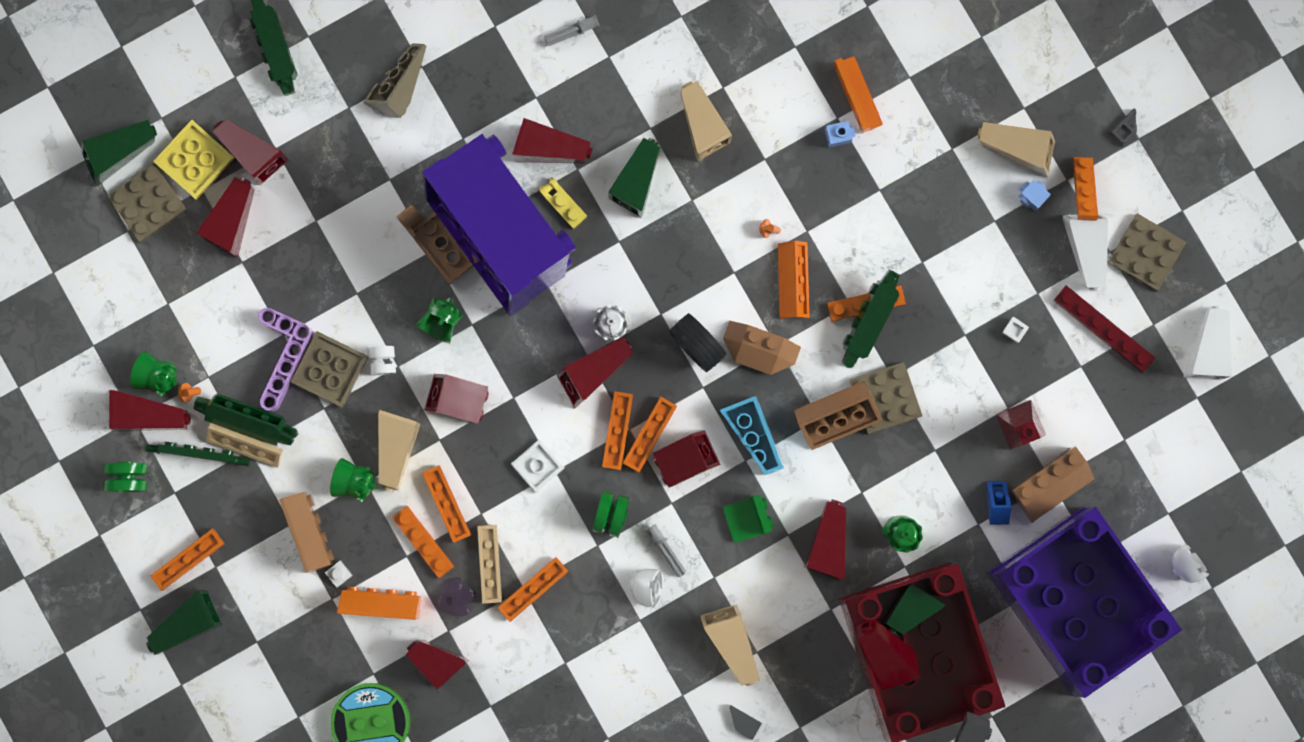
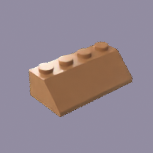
M866 381L794 410L798 425L811 450L883 421Z
M1075 446L1009 492L1031 523H1033L1094 480V476L1087 461Z
M302 492L279 499L305 573H313L333 565L332 560H334L331 549H327L325 543L328 542L327 536L324 531L320 530L319 524H321L318 513H314L312 506L315 504L311 494L308 495L307 492Z

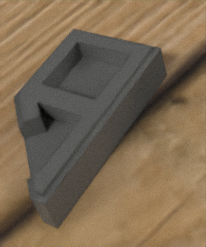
M1134 108L1109 133L1122 147L1137 133L1136 109Z
M730 705L729 708L735 730L753 740L762 723Z

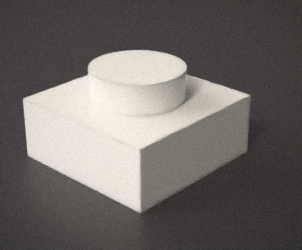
M1012 317L1002 334L1018 344L1029 327L1015 317Z
M341 560L325 572L337 588L353 576Z

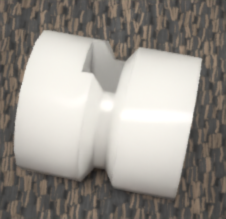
M394 346L369 348L370 359L373 360V363L370 364L371 375L396 374V365L392 361L395 357Z

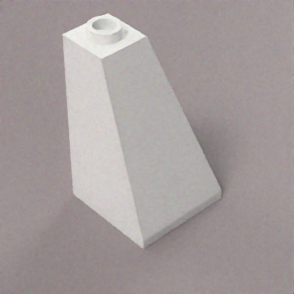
M1098 214L1097 221L1078 220L1077 215H1062L1083 285L1091 291H1100L1101 288H1106L1108 218Z
M1211 306L1210 309L1205 311L1183 378L1223 380L1232 377L1229 310L1223 309V306Z

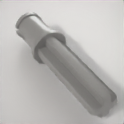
M596 15L582 21L577 20V23L544 36L547 46H551L578 34H585L584 32L600 25Z
M656 524L647 529L646 533L654 542V547H658L676 576H683L686 570L666 542L668 539L664 538Z

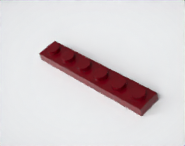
M1067 285L1054 298L1053 301L1141 373L1145 372L1156 358Z

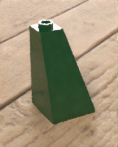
M149 120L82 141L81 153L95 187L102 184L155 142L157 132L154 125H150Z
M646 138L642 139L608 192V197L611 201L640 218L644 214L660 152L659 143L651 138L648 140Z
M196 591L146 637L148 640L146 645L150 653L159 655L222 626L208 591Z

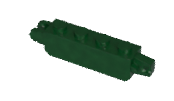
M251 0L254 10L250 11L252 18H249L252 28L257 30L258 35L255 37L259 47H263L264 53H261L264 63L269 64L270 70L267 71L271 82L274 81L280 87L284 96L294 94L293 80H296L298 74L277 13L273 7L266 6L263 0Z
M888 269L881 281L877 280L876 283L871 285L868 300L863 301L859 317H855L851 327L853 329L850 335L847 334L843 340V349L846 352L841 361L846 368L855 366L854 364H856L859 357L864 359L869 356L899 297V292L895 288L900 275Z
M215 394L212 399L197 397L194 402L193 409L205 415L204 421L275 446L278 443L291 446L294 438L299 434L298 430L286 425V420L283 416L221 394Z

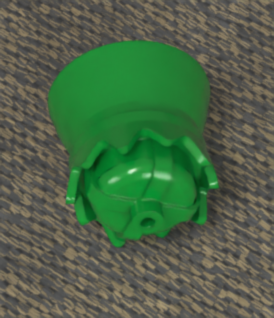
M433 298L427 313L415 326L433 338L450 344L453 328L463 317V314H460V309L453 305L454 300L448 298L446 301L442 298Z
M144 351L138 356L132 368L130 376L131 388L151 390L163 396L166 391H169L177 384V367L173 366V362L160 361L147 351Z
M344 458L339 459L331 478V496H350L363 502L364 498L376 488L374 471L370 470V467L355 466Z
M899 515L892 517L885 523L882 529V534L887 535L889 544L899 552L908 553L918 549L923 539L922 526L908 516Z

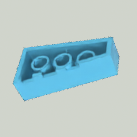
M756 396L720 410L765 475L785 469Z

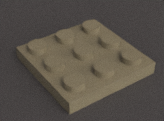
M155 163L107 195L140 243L188 211Z
M1137 213L1107 263L1157 292L1187 242Z
M316 331L291 383L343 408L369 356Z
M904 362L849 380L851 386L866 381L883 420L865 428L867 435L923 416Z

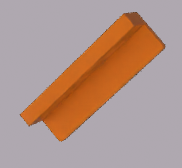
M852 56L845 60L842 58L835 60L833 66L862 134L882 126V120L856 58Z
M789 241L778 243L780 319L810 318L807 242Z

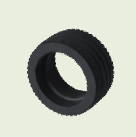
M690 313L681 318L669 330L670 335L677 344L705 372L715 367L726 355L725 350L718 341Z

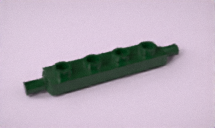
M166 441L165 445H146V452L157 454L165 453L234 463L236 466L244 465L248 467L251 461L250 458H241L233 455L234 451L222 450V453H216L214 448L203 447V451L195 450L196 446L184 444V448L176 447L177 443Z

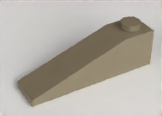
M412 43L397 60L398 65L385 73L387 77L380 85L378 83L374 85L363 103L388 117L401 118L406 113L407 107L411 102L427 46L425 44Z

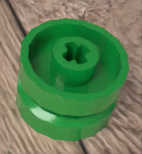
M135 462L104 464V474L106 476H116V479H107L103 482L104 492L147 491V481L135 479V476H145L147 474V464Z
M603 491L592 531L602 534L607 523H610L609 536L619 538L628 513L629 497L619 495L615 506H613V493Z

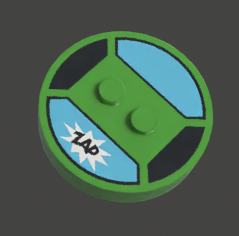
M365 683L355 686L340 697L333 709L331 716L333 738L335 742H405L409 734L411 722L409 709L402 696L389 686L379 683Z

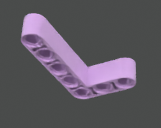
M263 308L258 315L259 321L265 326L290 337L260 399V405L264 410L275 412L279 409L291 384V380L312 340L313 331L302 322L271 308ZM267 313L273 314L270 322H265L264 316ZM288 320L290 327L287 330H283L281 325L284 321ZM303 328L307 329V336L300 338L299 331ZM293 346L299 347L297 355H292L290 352ZM290 363L291 370L284 373L282 370L283 365ZM281 380L283 387L280 390H275V382ZM269 398H273L275 401L271 408L266 406V401Z

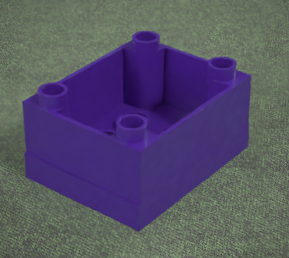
M481 134L444 160L440 159L422 172L424 195L427 203L511 317L527 306L530 300L565 277L566 269L572 265L569 254L576 247L564 230L559 231L557 234L554 233L503 163L501 158L507 153L499 139L494 134L487 139ZM473 255L478 260L477 263L474 262Z
M1080 507L986 572L1065 687L1074 697H1088L1182 631L1096 507Z

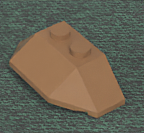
M729 321L723 337L734 362L768 375H773L795 365L801 346L786 338L735 321Z

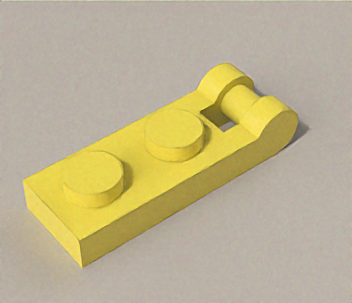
M553 177L548 180L544 187L541 186L538 189L572 229L576 228L587 218L583 210ZM554 188L557 193L551 196L548 192Z

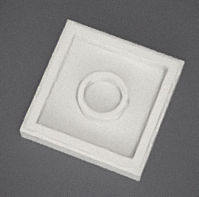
M540 439L511 463L513 468L535 493L565 469Z

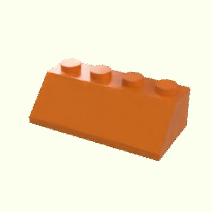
M347 586V590H342L337 614L417 620L420 618L421 596H417L415 591H405L404 595L397 594L398 590L386 589V593H379L377 588H367L366 591H359V587Z

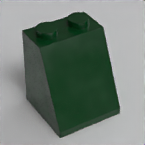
M908 584L882 625L896 636L903 635L941 610L945 604L913 584Z

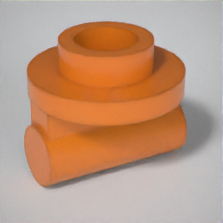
M765 219L759 227L763 238H768L770 232L779 234L781 231L779 227L772 225L769 219Z
M188 383L181 384L178 389V396L182 402H190L194 395L201 394L199 387L192 388Z

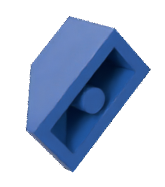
M987 481V513L990 525H1009L1011 503L1006 481Z

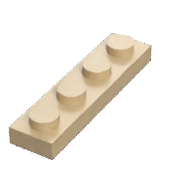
M212 423L207 430L206 442L277 468L281 462L283 452L281 448Z
M497 525L477 526L482 604L502 602Z

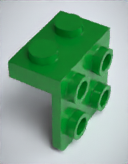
M759 494L724 506V514L734 542L737 543L772 532L771 528L774 527L771 516L767 517L765 509L768 508L765 497L761 498Z

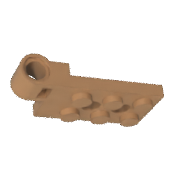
M411 205L396 216L449 285L474 267L435 212L423 220L418 211ZM440 238L447 241L446 246L443 248L436 246V241ZM451 253L458 255V260L454 263L447 260L448 255ZM472 254L473 259H474V262L477 263L478 260H477V259L475 258V256Z

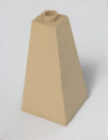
M690 81L682 86L681 98L697 161H700L730 144L732 134L699 82L693 83Z
M983 122L982 128L978 130V139H980L983 146L1044 177H1048L1055 144L1051 131Z
M379 410V484L383 485L382 489L394 492V489H400L421 424Z
M737 604L700 615L706 633L741 686H750L759 681V674Z

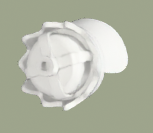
M607 305L603 309L597 310L592 321L594 336L596 338L600 336L605 340H617L626 333V330L629 331L631 329L629 316L619 306Z

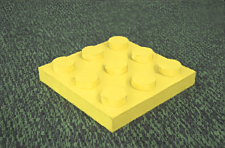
M191 120L153 162L197 200L235 158L198 124Z

